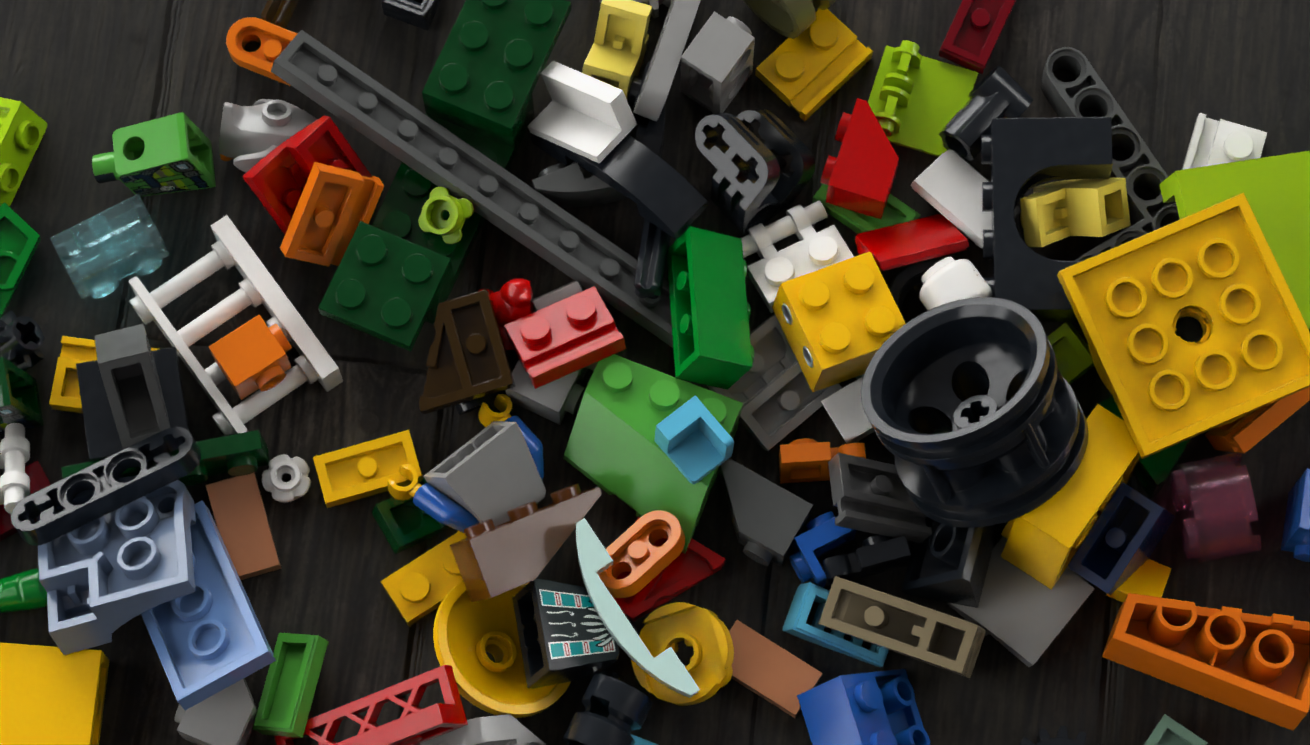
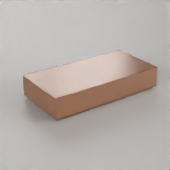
M255 472L206 485L217 528L240 580L281 569Z
M736 620L729 631L734 647L733 674L731 679L793 718H796L801 710L797 695L814 688L823 673L739 620Z

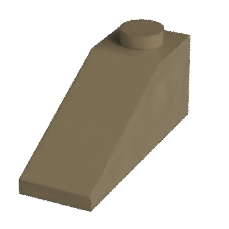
M837 576L833 580L818 623L967 678H971L986 634V630L977 624Z

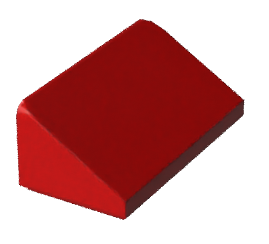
M940 214L859 233L855 236L858 255L870 251L880 271L964 251L969 247L968 239L947 218Z

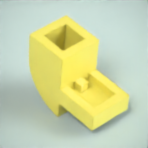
M602 0L594 43L583 65V74L623 90L627 100L634 76H639L649 39L647 31L652 6L633 0Z
M1126 178L1056 181L1033 187V194L1020 198V221L1024 230L1025 244L1028 247H1044L1069 236L1104 237L1131 226Z

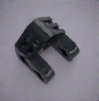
M768 109L746 110L737 116L728 113L713 114L704 117L696 127V145L700 152L717 169V172L712 177L711 201L744 235L749 234L747 229L760 223L764 225L790 205L814 174L815 160L809 148ZM760 122L761 126L758 129V133L763 139H758L753 134L755 130L750 125L751 123ZM724 127L725 131L722 134V138L727 144H716L719 135L714 130L715 128ZM792 155L794 157L790 164L795 170L794 172L785 173L783 169L786 167L787 162L782 156ZM751 161L754 165L750 167L747 162Z

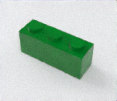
M690 226L668 248L667 254L675 378L728 390L753 367L754 348L750 342L749 331L751 307L749 302H747L745 284L747 263L743 259L742 239Z

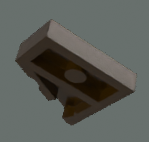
M484 289L439 303L434 323V341L430 346L428 354V372L423 396H420L419 401L421 412L428 414L516 387L489 292Z

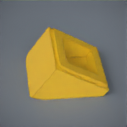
M1148 559L1111 595L1107 593L1106 596L1120 602H1124L1128 593L1162 597L1172 568Z

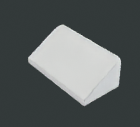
M949 149L927 167L910 186L977 246L983 249V230H992V213L982 212V182L989 181L954 150ZM1018 206L1014 210V221L1020 214Z

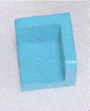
M696 395L656 425L654 441L691 484L698 483L732 456L733 438Z

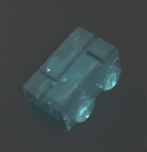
M139 194L50 238L82 299L89 295L94 299L104 297L117 289L119 286L117 281L133 273L137 276L150 274L163 264V258L170 255Z

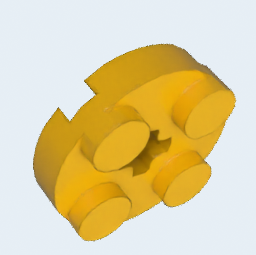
M676 602L659 607L644 620L645 626L641 629L639 637L653 658L669 647H672L676 653L678 651L677 643L684 640L686 646L693 647L694 655L690 658V663L685 668L700 689L692 697H686L659 683L631 660L637 680L649 693L654 694L660 700L680 706H688L711 698L731 680L733 674L732 663L734 660L733 641L728 628L714 612L686 602Z

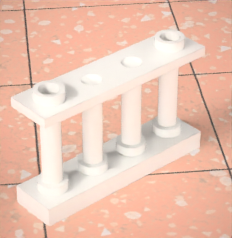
M226 215L211 225L217 241L211 245L213 250L149 293L137 276L129 280L136 295L129 300L130 304L145 325L154 321L171 346L176 348L181 360L219 411L212 418L224 436L248 432L244 426L245 423L306 381L312 384L318 380L326 392L343 382L339 367ZM235 265L244 278L243 281L238 283L240 289L176 331L161 309L222 267L228 270ZM251 304L255 308L263 304L272 316L271 319L266 321L268 328L276 323L300 356L294 360L296 365L285 372L286 377L278 385L267 391L262 392L258 390L232 408L216 387V385L227 379L217 363H213L204 370L188 347Z

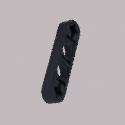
M182 427L165 429L25 497L13 508L11 523L25 543L30 545L46 544L194 471L200 462V448L187 429ZM176 449H179V453L175 456H172L171 452H173ZM152 460H154L156 463V466L151 467V465L149 464V462ZM133 467L141 468L140 473L133 480L125 483L118 482L120 475L127 469ZM95 490L94 495L86 503L81 505L72 504L73 499L80 492ZM59 505H61L64 509L61 512H59L56 508ZM40 516V521L35 523L34 519Z

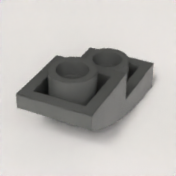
M578 162L567 167L565 164L552 165L541 171L538 175L539 178L532 180L533 189L563 208L597 206L628 198L592 173L590 178L584 179Z

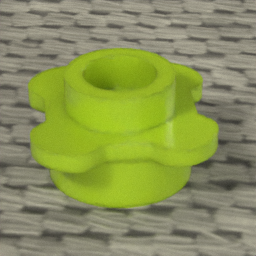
M436 187L430 192V198L422 207L421 215L418 219L419 226L424 232L441 235L445 243L455 244L462 238L461 229L466 218L471 217L474 212L473 204L469 199H458L450 195L449 190L445 187ZM444 211H448L450 214L447 220H444L442 217Z

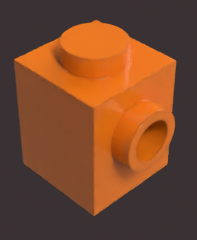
M260 314L208 346L215 362L241 400L258 389L263 392L275 387L286 377L285 372L291 369L286 354L287 351L292 349L291 344L276 323L268 328Z

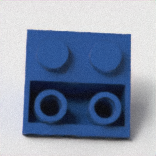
M905 669L840 675L797 695L812 745H930L929 736L924 729L915 701L914 689L909 682Z

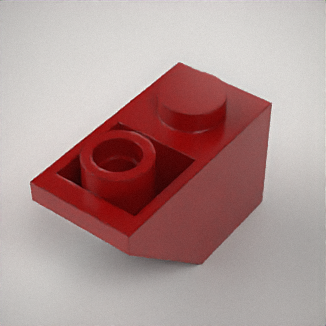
M857 98L852 114L843 112L835 140L842 142L838 157L828 156L820 183L828 185L825 203L881 220L896 177L899 157L868 102Z

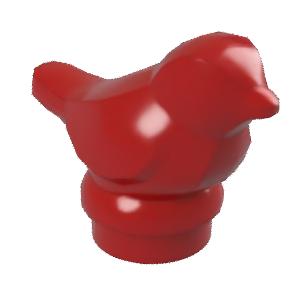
M523 278L509 280L502 286L501 290L496 292L487 288L478 290L486 289L489 292L505 350L514 349L507 338L504 325L529 315L534 311L531 283Z

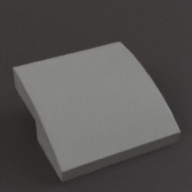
M772 314L750 333V342L754 348L753 367L728 390L707 385L711 391L743 403L739 424L765 451H769L823 406L822 400L842 389L838 383L812 392L775 314Z
M1002 536L993 547L978 608L953 603L947 604L968 622L981 626L986 630L985 636L991 635L1026 666L1031 667L1095 588L1067 567L1052 590L1001 557L1007 542V538Z

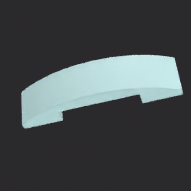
M583 518L577 522L576 547L582 578L590 600L610 635L632 661L659 683L689 698L698 693L699 687L672 647H669L653 658L598 576V574L613 565V559L586 519Z

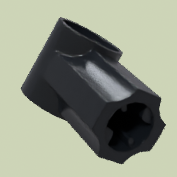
M1000 65L991 70L968 95L971 99L939 133L946 150H954L967 163L972 161L981 152V135H990L992 118H1018L1033 101V98Z

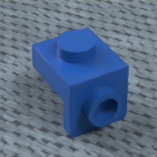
M832 511L810 521L806 525L808 531L794 538L792 550L795 554L789 556V560L802 583L809 580L815 585L822 588L825 587L827 577L817 558L855 538L857 530L836 526V517Z

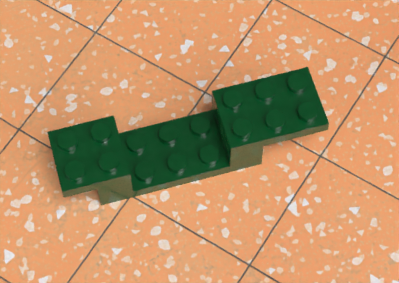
M466 0L422 91L425 115L508 171L528 125L534 116L532 93L572 10L571 2L567 0ZM402 162L372 226L362 221L359 222L318 308L320 314L411 352L425 321L431 324L435 323L438 304L447 301L485 218L476 212H473L471 217L466 218L461 229L462 238L455 244L445 243L439 234L421 230L418 219L421 215L422 207L430 198V192L438 186ZM444 211L442 214L444 220H447L450 216L448 211Z

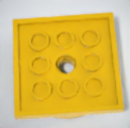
M1244 193L1062 269L1057 274L1088 341L1096 371L1104 385L1113 395L1142 459L1208 430L1231 423L1245 414L1310 387V331ZM1181 317H1193L1200 322L1203 334L1198 342H1187L1176 335V323Z

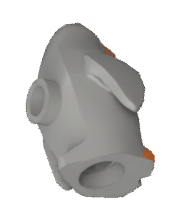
M260 99L253 106H240L225 102L219 137L220 158L223 161H230L234 158V166L241 171L247 172L284 141L318 119L305 110L283 100Z

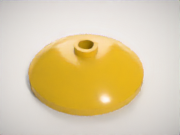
M461 581L445 596L436 613L433 640L440 666H452L459 694L474 706L490 714H511L514 718L538 714L554 704L570 685V682L539 688H527L512 597L528 583L493 598L471 602L464 581ZM486 652H489L490 654H492V656H493L494 659H495V662H493V661L487 656Z

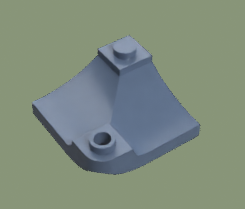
M137 475L119 478L118 482L125 483L131 481ZM176 480L55 540L38 545L39 581L47 592L48 631L63 655L112 642V633L132 618L162 603L195 592L190 525L196 524L195 504L185 484L181 481ZM95 490L80 492L73 499L72 504L81 505L86 503L94 495ZM61 505L56 507L59 512L64 510Z

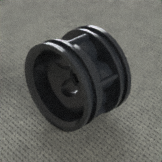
M993 297L968 298L946 303L922 313L899 328L882 344L871 359L862 380L861 402L864 412L881 443L895 455L897 473L911 500L927 517L945 525L964 528L991 526L1010 521L1034 510L1053 497L1070 480L1079 467L1086 451L1088 424L1085 414L1072 387L1062 377L1058 369L1056 354L1042 324L1030 310L1013 301ZM939 428H952L951 432L933 434Z

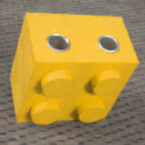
M870 251L781 283L772 305V309L812 392L865 374L871 359L882 344L906 324Z

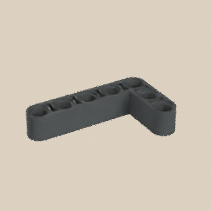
M1061 47L1054 50L1045 63L1041 77V89L1059 117H1083L1080 113L1081 109L1093 108L1102 117H1111L1112 147L1124 149L1130 157L1124 161H1117L1112 158L1113 165L1109 178H1126L1129 215L1132 226L1076 260L1084 261L1180 219L1176 202L1163 203L1159 184L1168 178V175L1086 56L1072 47ZM1059 69L1068 70L1075 76L1076 80L1062 82L1054 76L1053 72ZM1147 186L1155 192L1157 198L1143 200L1135 194L1133 188Z

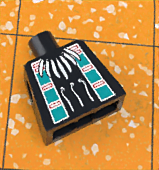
M535 579L512 597L527 688H539L591 678L594 674L606 670L618 660L619 649L621 648L598 616L586 587L545 579ZM628 619L633 628L635 629V631L637 632L634 621Z

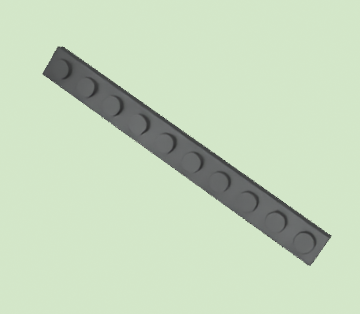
M303 30L295 36L274 60L271 69L272 73L438 187L447 188L450 195L458 199H469L473 204L474 212L573 280L578 281L586 289L595 286L602 300L673 348L669 281L663 280L662 292L658 298L651 299L646 297L642 299L638 297L634 286L638 260Z

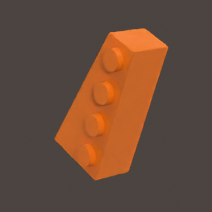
M1128 593L1121 605L1102 655L1103 658L1292 731L1295 730L1307 715L1310 707V622L1294 620V616L1273 613L1270 617L1242 613V609L1226 606H1222L1221 609L1196 606L1195 602Z

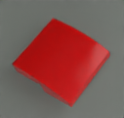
M324 115L291 136L242 176L284 234H286L314 162L359 172L364 177H372L330 116Z

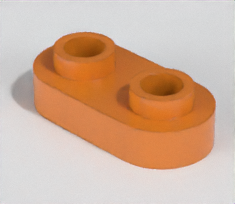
M246 17L236 21L230 27L226 36V45L232 60L245 69L291 86L272 73L271 69L274 60L298 33L256 17ZM251 41L261 44L259 49L254 52H248L244 50V47Z
M657 510L646 513L606 548V551L613 559V565L598 574L612 597L627 598L635 595L680 555L685 546V534L679 520L667 511ZM659 539H668L662 546H653ZM631 572L626 578L617 580L621 573Z

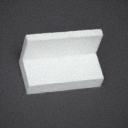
M552 61L540 73L552 101L528 125L530 133L600 164L637 125L623 90L555 61Z

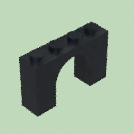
M1111 117L992 118L990 135H981V164H991V182H982V212L992 213V230H983V259H992L993 277H986L984 279L992 289L993 298L1006 299L1024 306L1040 322H1078L1057 274L1060 270L1081 261L1052 260L1034 252L1025 244L1017 231L1014 221V210L1020 198L1026 192L1046 181L1057 179H1109L1113 165Z

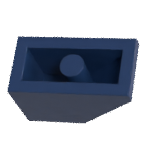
M1122 482L1067 567L1111 595L1149 559L1176 516Z

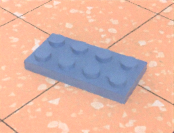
M202 500L195 504L196 524L190 525L195 592L162 603L141 613L176 700L184 710L193 707L276 661L213 516Z

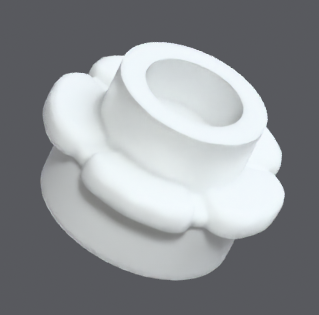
M286 454L278 455L269 461L268 470H264L262 474L264 489L272 493L274 500L282 503H288L304 496L311 485V479L308 477L310 472L309 466L298 456L289 458ZM284 474L291 475L289 482L282 481Z

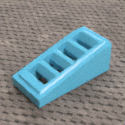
M811 582L798 586L782 631L874 666L883 667L888 649L871 643L868 650L861 647L863 640L851 637L849 642L843 639L844 633L833 629L831 633L825 632V626L818 624L830 590ZM817 602L819 605L812 624L808 625L806 621L812 604Z

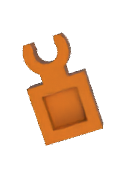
M802 438L794 440L789 444L780 445V484L830 481L828 462L837 453L866 459L865 443H848L830 448V442H817L814 439Z

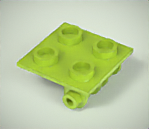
M903 40L900 47L896 48L886 45L868 104L890 143L939 157L947 151L943 146L939 133L970 100L968 95L974 88L978 72L922 56L918 53L920 46L912 41Z

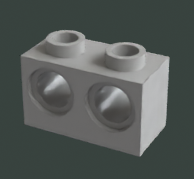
M714 11L681 56L680 92L714 114L723 113L752 74L755 37L751 35V30L737 18L729 16L726 19Z

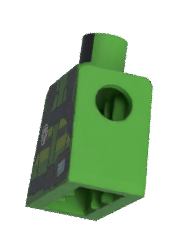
M184 112L116 129L112 134L114 151L93 155L92 157L93 173L99 184L120 180L136 196L143 197L216 187L211 141Z

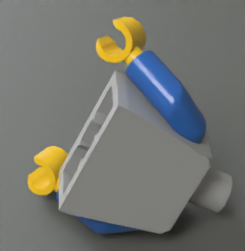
M498 394L494 405L501 413L493 412L488 404L483 402L478 418L486 428L425 474L423 477L427 483L423 485L418 483L416 469L409 464H404L400 466L399 472L412 483L402 487L393 480L388 479V491L397 500L404 501L413 497V504L436 521L464 533L463 529L488 519H492L494 525L497 526L510 521L507 511L532 501H536L537 504L545 497L546 489L542 482L544 478L543 444L520 417L510 415L512 409L510 397L506 394Z

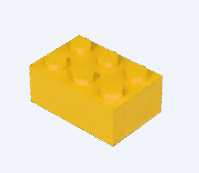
M1099 404L1095 406L1086 419L1088 424L1086 451L1079 467L1060 491L1039 507L1008 521L1001 533L1002 536L1007 538L1001 557L1051 590L1122 482L1128 483L1140 458L1138 449L1125 421Z

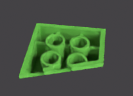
M611 355L598 361L584 392L563 459L609 495L615 494L636 511L637 517H642L646 513L657 510L673 514L679 520L685 534V546L682 550L685 554L720 472V466L698 483H689L654 441L656 425L696 395L728 434L734 438L738 429L743 403L687 381L676 379L671 375L618 355Z

